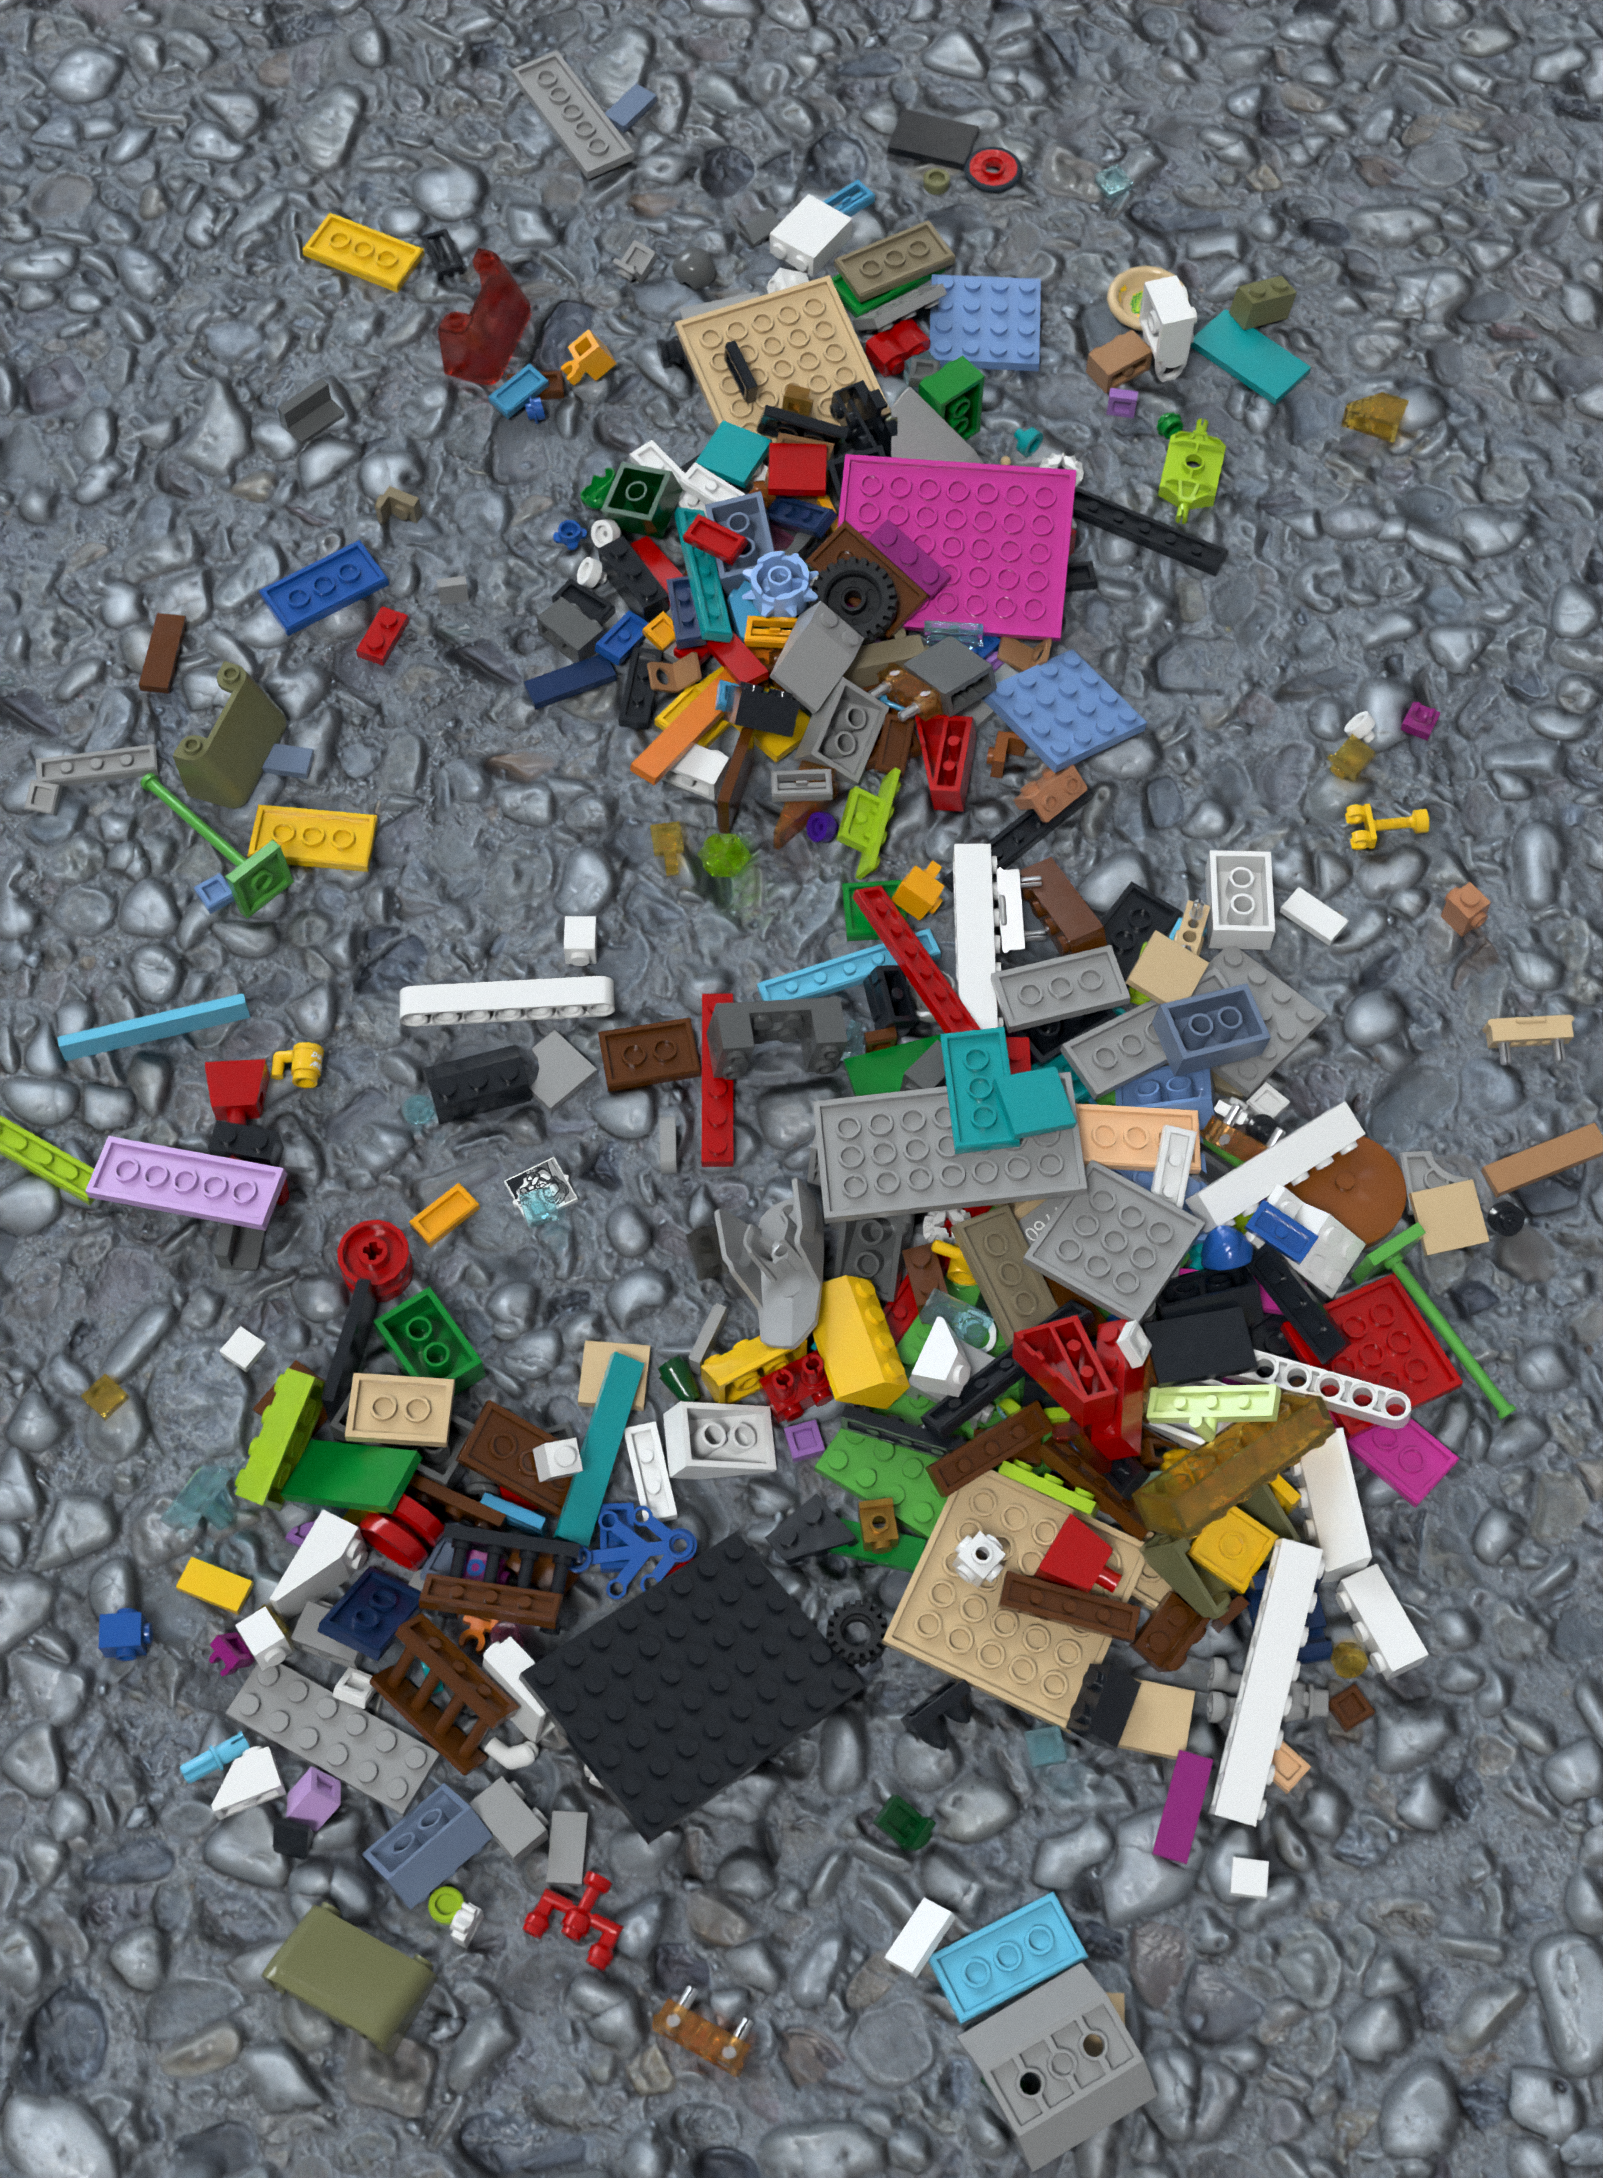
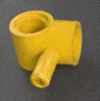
M938 1239L934 1240L931 1246L932 1252L951 1258L947 1278L959 1285H977L958 1243L952 1245Z

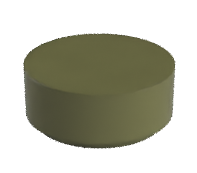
M940 168L930 169L924 174L923 187L930 194H944L950 187V175L947 171Z

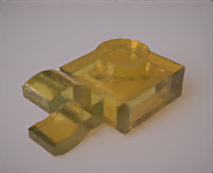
M680 821L650 825L654 857L664 856L666 876L679 875L676 854L684 853Z

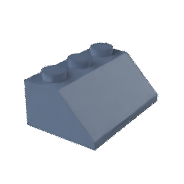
M443 1783L362 1855L396 1896L411 1910L417 1904L425 1901L430 1892L440 1883L452 1877L458 1868L472 1855L479 1853L493 1836L474 1810Z

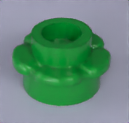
M1178 413L1163 414L1159 418L1156 427L1160 436L1163 435L1166 439H1170L1173 434L1182 431L1183 423L1181 422V416Z

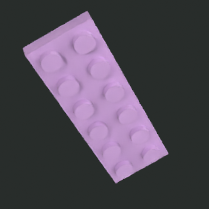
M108 1136L85 1192L89 1198L266 1231L287 1173L281 1167Z

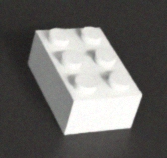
M1210 850L1205 868L1207 905L1210 906L1207 917L1209 948L1224 949L1226 946H1236L1239 949L1270 950L1275 934L1271 852Z

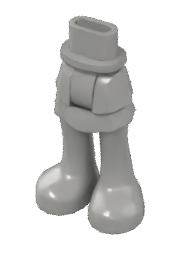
M1212 1657L1208 1674L1207 1691L1210 1693L1207 1698V1719L1210 1723L1223 1722L1227 1716L1233 1715L1237 1698L1229 1697L1221 1692H1238L1242 1675L1230 1672L1227 1661L1219 1657ZM1297 1680L1295 1682L1291 1681L1288 1695L1292 1696V1704L1288 1715L1282 1717L1284 1722L1300 1719L1311 1721L1313 1716H1328V1690L1315 1689L1314 1684L1308 1683L1306 1686V1684Z

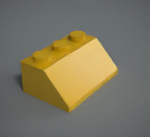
M760 1336L752 1340H741L733 1346V1350L723 1355L715 1354L706 1359L703 1363L704 1365L700 1366L701 1379L715 1403L734 1404L760 1390L758 1379L807 1355V1340L805 1339L795 1349H778L766 1346L761 1342Z

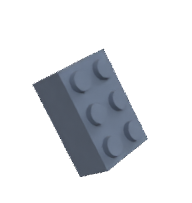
M761 491L705 505L708 519L746 537L748 541L747 546L733 566L716 558L720 580L726 596H729L734 588L739 589L744 580L751 583L743 576L744 570L754 569L760 557L766 553L776 552L767 509Z
M1247 983L1160 1004L1152 1021L1174 1077L1260 1056L1271 1038Z

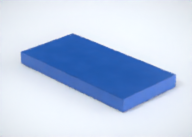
M358 540L260 589L259 594L287 636H290L388 586L389 582L365 546Z

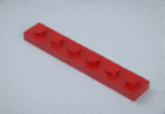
M733 993L702 994L701 1163L702 1167H734L733 1080H727L723 1077L713 1078L706 1034L715 1005L717 1003H733Z

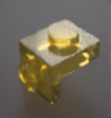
M1352 734L1334 756L1329 754L1327 757L1331 764L1329 770L1341 780L1347 777L1354 782L1376 756V753Z

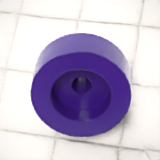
M814 812L807 821V834L813 842L826 843L832 840L837 833L838 824L830 813Z

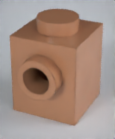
M1471 882L1462 888H1453L1446 895V903L1441 917L1461 937L1473 928H1479L1487 920V912L1491 902Z

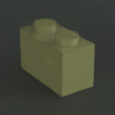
M1282 275L1238 286L1229 314L1243 330L1288 319L1297 292Z

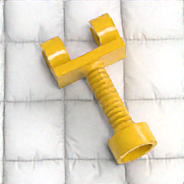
M1370 803L1364 804V806L1355 804L1346 808V822L1351 825L1364 822L1365 830L1351 833L1352 839H1350L1354 850H1363L1368 847L1369 849L1375 848L1377 842L1376 831L1397 830V828L1406 829L1410 827L1415 834L1428 833L1429 831L1427 809L1413 810L1412 815L1406 818L1397 817L1394 819L1374 820Z

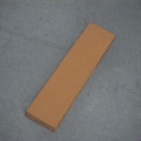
M1592 1123L1483 1166L1481 1172L1497 1198L1603 1156V1135L1597 1125Z

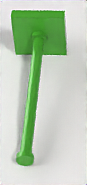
M148 773L142 778L141 786L146 791H152L237 867L225 877L239 912L247 919L294 883L281 846L274 840H271L250 858L246 859L167 790L154 773Z
M1419 1222L1369 1253L1351 1276L1359 1286L1383 1269H1392L1499 1412L1497 1417L1501 1421L1513 1413L1516 1407L1513 1404L1509 1405L1402 1262L1404 1260L1403 1256L1408 1254L1426 1233Z

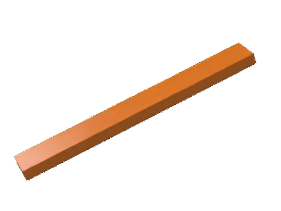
M747 647L756 658H764L765 664H769V653L774 650L773 648ZM725 669L631 763L630 771L655 786L724 715L725 712L722 710H715L717 685L720 680L737 684Z

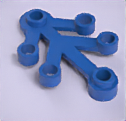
M638 1506L632 1512L633 1522L638 1527H647L662 1540L648 1543L620 1522L615 1512L604 1511L598 1518V1524L605 1532H612L628 1544V1546L592 1551L582 1546L585 1556L584 1564L581 1566L573 1564L568 1569L573 1573L580 1574L586 1572L591 1565L630 1560L617 1578L610 1580L606 1586V1592L610 1598L621 1600L627 1594V1586L650 1557L664 1555L653 1572L642 1577L640 1587L643 1592L646 1591L644 1584L647 1579L653 1578L658 1583L664 1579L676 1562L684 1563L693 1558L697 1551L695 1536L684 1528L669 1529L653 1516L648 1507ZM640 1511H647L649 1514L648 1520L644 1523L636 1520V1515ZM611 1515L615 1518V1523L612 1527L603 1526L605 1516ZM677 1540H684L687 1543V1547L683 1552L675 1551L674 1544ZM615 1583H620L623 1586V1591L618 1596L611 1593V1586Z

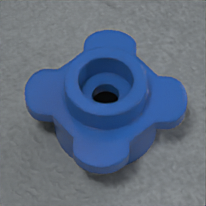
M566 520L558 526V532L553 534V540L556 543L564 544L569 550H574L578 547L579 541L586 538L587 531L585 528H581L576 521Z

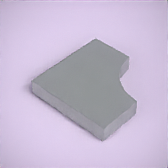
M555 1029L531 1049L533 1056L539 1063V1072L537 1079L529 1088L530 1094L550 1113L555 1111L597 1075V1069Z
M1431 1151L1402 1152L1398 1155L1399 1167L1406 1184L1408 1215H1414L1409 1198L1410 1193L1468 1180V1177L1455 1176L1444 1171L1435 1161Z

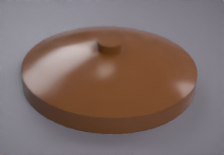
M1362 1136L1356 1140L1358 1146L1344 1155H1341L1338 1151L1332 1155L1334 1162L1318 1171L1313 1167L1307 1171L1310 1177L1295 1186L1289 1182L1283 1187L1287 1188L1304 1203L1332 1215L1366 1244L1363 1248L1364 1250L1377 1245L1392 1233L1404 1211L1407 1194L1403 1173L1395 1159L1381 1145Z

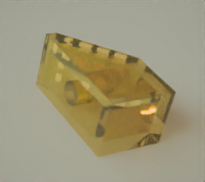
M1381 392L1347 403L1341 426L1394 443L1403 423L1409 400Z

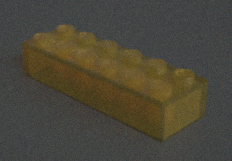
M1281 1389L1277 1421L1231 1423L1217 1433L1212 1442H1205L1132 1493V1496L1148 1530L1187 1540L1200 1535L1202 1529L1208 1524L1225 1517L1228 1513L1227 1511L1237 1503L1250 1499L1253 1495L1252 1493L1262 1485L1276 1480L1277 1475L1284 1469L1298 1464L1302 1460V1456L1309 1451L1323 1446L1326 1443V1439L1337 1431L1322 1396Z

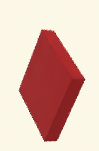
M770 443L768 495L825 496L827 444Z

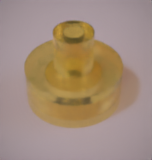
M1354 1642L1338 1644L1330 1658L1337 1675L1346 1679L1361 1675L1368 1666V1658L1363 1648Z

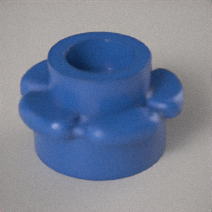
M530 396V402L525 404L528 419H534L535 423L538 424V421L546 419L541 398L532 399Z

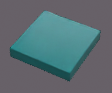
M723 420L696 460V463L719 478L746 488L767 456L769 444L772 443V440Z
M1056 1066L996 1077L994 1079L993 1086L1013 1140L1075 1127L1076 1120Z

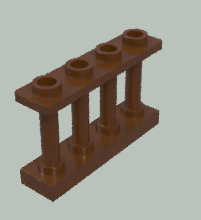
M421 1613L401 1624L395 1633L406 1645L395 1667L389 1666L373 1675L369 1683L462 1775L466 1776L484 1765L487 1757L477 1747L489 1727L493 1730L514 1717L519 1706ZM416 1656L430 1668L419 1690L405 1677ZM440 1680L455 1693L443 1714L429 1701ZM465 1703L479 1716L468 1737L453 1724Z

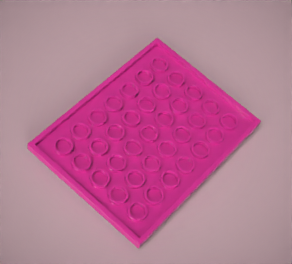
M845 454L837 528L846 520L863 537L868 539L888 519L951 575V580L932 600L929 599L903 626L905 630L993 637L1004 636L1033 640L1050 638L1052 641L1061 642L1077 470Z

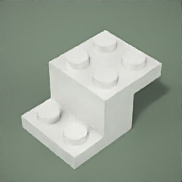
M1277 1184L1266 1202L1319 1236L1300 1265L1286 1256L1284 1257L1300 1278L1307 1281L1323 1295L1332 1299L1366 1244L1332 1215L1304 1203L1287 1188ZM1246 1232L1245 1236L1258 1251L1265 1242L1250 1232Z

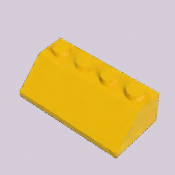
M845 1275L823 1282L818 1324L813 1329L812 1335L819 1355L823 1360V1366L835 1401L887 1410L910 1385L872 1281Z

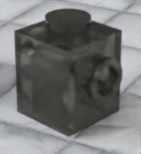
M707 1226L699 1227L686 1234L687 1250L698 1282L729 1273L727 1264L722 1260L717 1226L711 1228Z

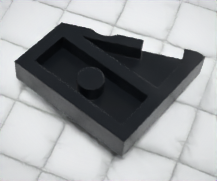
M817 1494L765 1537L788 1565L802 1562L811 1556L819 1557L829 1554V1550L843 1545L853 1547L859 1543L852 1532Z

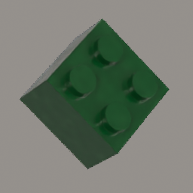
M621 462L601 512L606 519L615 521L622 531L662 539L683 489L672 471Z

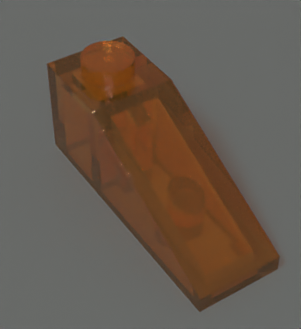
M802 759L798 770L831 769L832 799H836L840 787V782L836 781V769ZM809 780L808 782H826V780ZM830 800L785 802L774 830V848L780 850L807 826L810 815L814 812H824Z

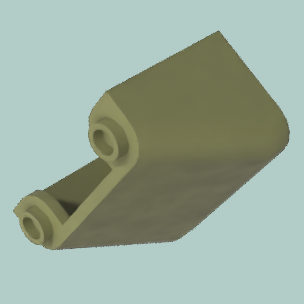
M224 661L216 678L219 687L231 693V696L208 738L191 735L182 739L172 756L188 796L235 809L245 805L263 773L262 767L274 743H279L286 730L287 723L281 709L243 667Z
M1260 1471L1227 1478L1222 1488L1214 1491H1205L1139 1549L1146 1563L1203 1618L1210 1617L1214 1620L1229 1611L1228 1605L1231 1603V1598L1228 1593L1232 1588L1187 1558L1185 1553L1191 1548L1190 1545L1220 1498L1226 1499L1278 1535V1539L1285 1538L1295 1542L1301 1541V1538ZM1275 1544L1264 1561L1271 1560Z
M323 1902L320 1907L313 1904L269 1961L261 1977L269 1987L283 1995L287 1992L293 1999L304 2002L356 2032L359 2037L377 2045V2049L393 2057L438 1979L436 1974L431 1971L434 1965L417 1954L412 1959L339 1918L341 1912L326 1902Z

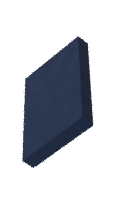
M369 1566L319 1622L317 1632L379 1661L397 1640L398 1637L395 1633L399 1626L417 1616L423 1609L419 1608L421 1591Z

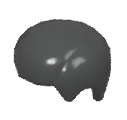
M685 248L675 257L672 264L673 274L680 284L686 282L692 289L708 286L715 279L716 269L709 253L704 249Z

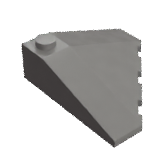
M911 387L906 388L891 406V418H897V436H891V457L984 464L976 451Z

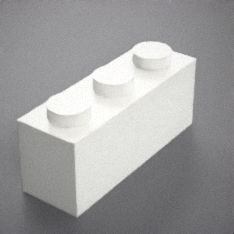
M1374 1564L1342 1579L1336 1589L1337 1603L1343 1612L1349 1613L1354 1622L1352 1627L1357 1639L1361 1643L1365 1642L1371 1653L1370 1661L1374 1669L1378 1673L1382 1672L1386 1681L1422 1665L1429 1654L1378 1564Z

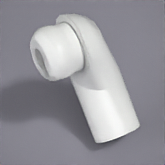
M496 1737L490 1740L484 1750L501 1765L510 1770L529 1766L534 1762L539 1753L537 1745L532 1741L508 1747Z

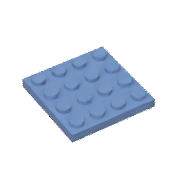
M932 274L931 285L943 284L947 294L938 298L940 303L930 308L929 360L940 361V367H943L946 363L954 361L963 355L977 369L1039 371L1041 279Z
M1073 649L1049 659L1042 666L1036 665L996 683L997 689L981 698L1054 773L1145 731L1147 722Z

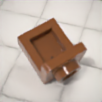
M998 731L995 747L989 746L986 764L992 765L990 777L1002 779L1006 754L1024 756L1026 743L1015 732Z

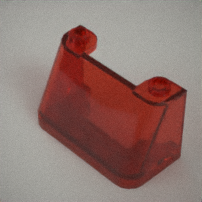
M478 248L472 263L474 270L480 276L481 291L469 314L451 312L443 318L438 328L445 375L483 385H492L501 379L530 319L531 306L529 300L500 257L493 251Z

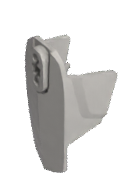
M798 1177L792 1179L794 1197L773 1205L761 1217L758 1227L746 1224L723 1209H718L714 1212L722 1260L727 1264L731 1275L743 1288L758 1310L761 1342L766 1346L778 1349H795L809 1336L818 1324L824 1266L823 1219L816 1202V1197Z

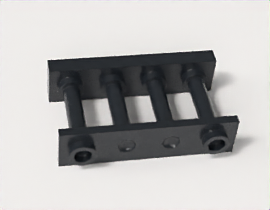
M447 1523L445 1524L443 1534L444 1539L448 1543H452L451 1548L454 1549L449 1573L450 1577L463 1578L467 1553L472 1550L473 1546L485 1548V1553L488 1554L482 1582L496 1584L501 1557H504L506 1552L518 1553V1558L521 1559L516 1587L530 1589L535 1562L539 1561V1557L551 1558L552 1564H555L550 1592L564 1594L568 1567H572L573 1562L582 1563L584 1548L581 1544ZM438 1611L439 1617L455 1620L459 1617V1614ZM558 1618L556 1629L540 1627L539 1632L549 1635H560V1630L570 1631L571 1624L566 1619Z

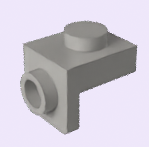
M634 240L622 260L620 261L615 258L612 263L619 269L617 272L619 276L629 282L634 279L642 284L659 255L652 249Z

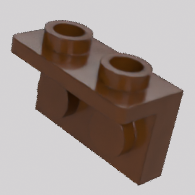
M1167 1592L1129 1646L1157 1672L1176 1671L1186 1662L1188 1657L1186 1653L1192 1644L1198 1643L1206 1634L1207 1629L1205 1626L1211 1618H1203L1174 1592Z

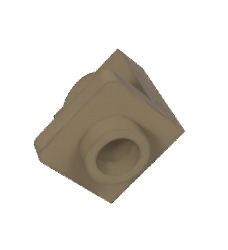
M391 486L387 488L383 495L377 498L375 503L378 522L383 525L392 514L401 520H409L416 524L423 516L419 498Z

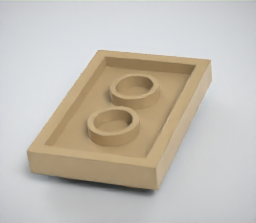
M354 1373L345 1430L346 1441L448 1447L455 1392L454 1379Z

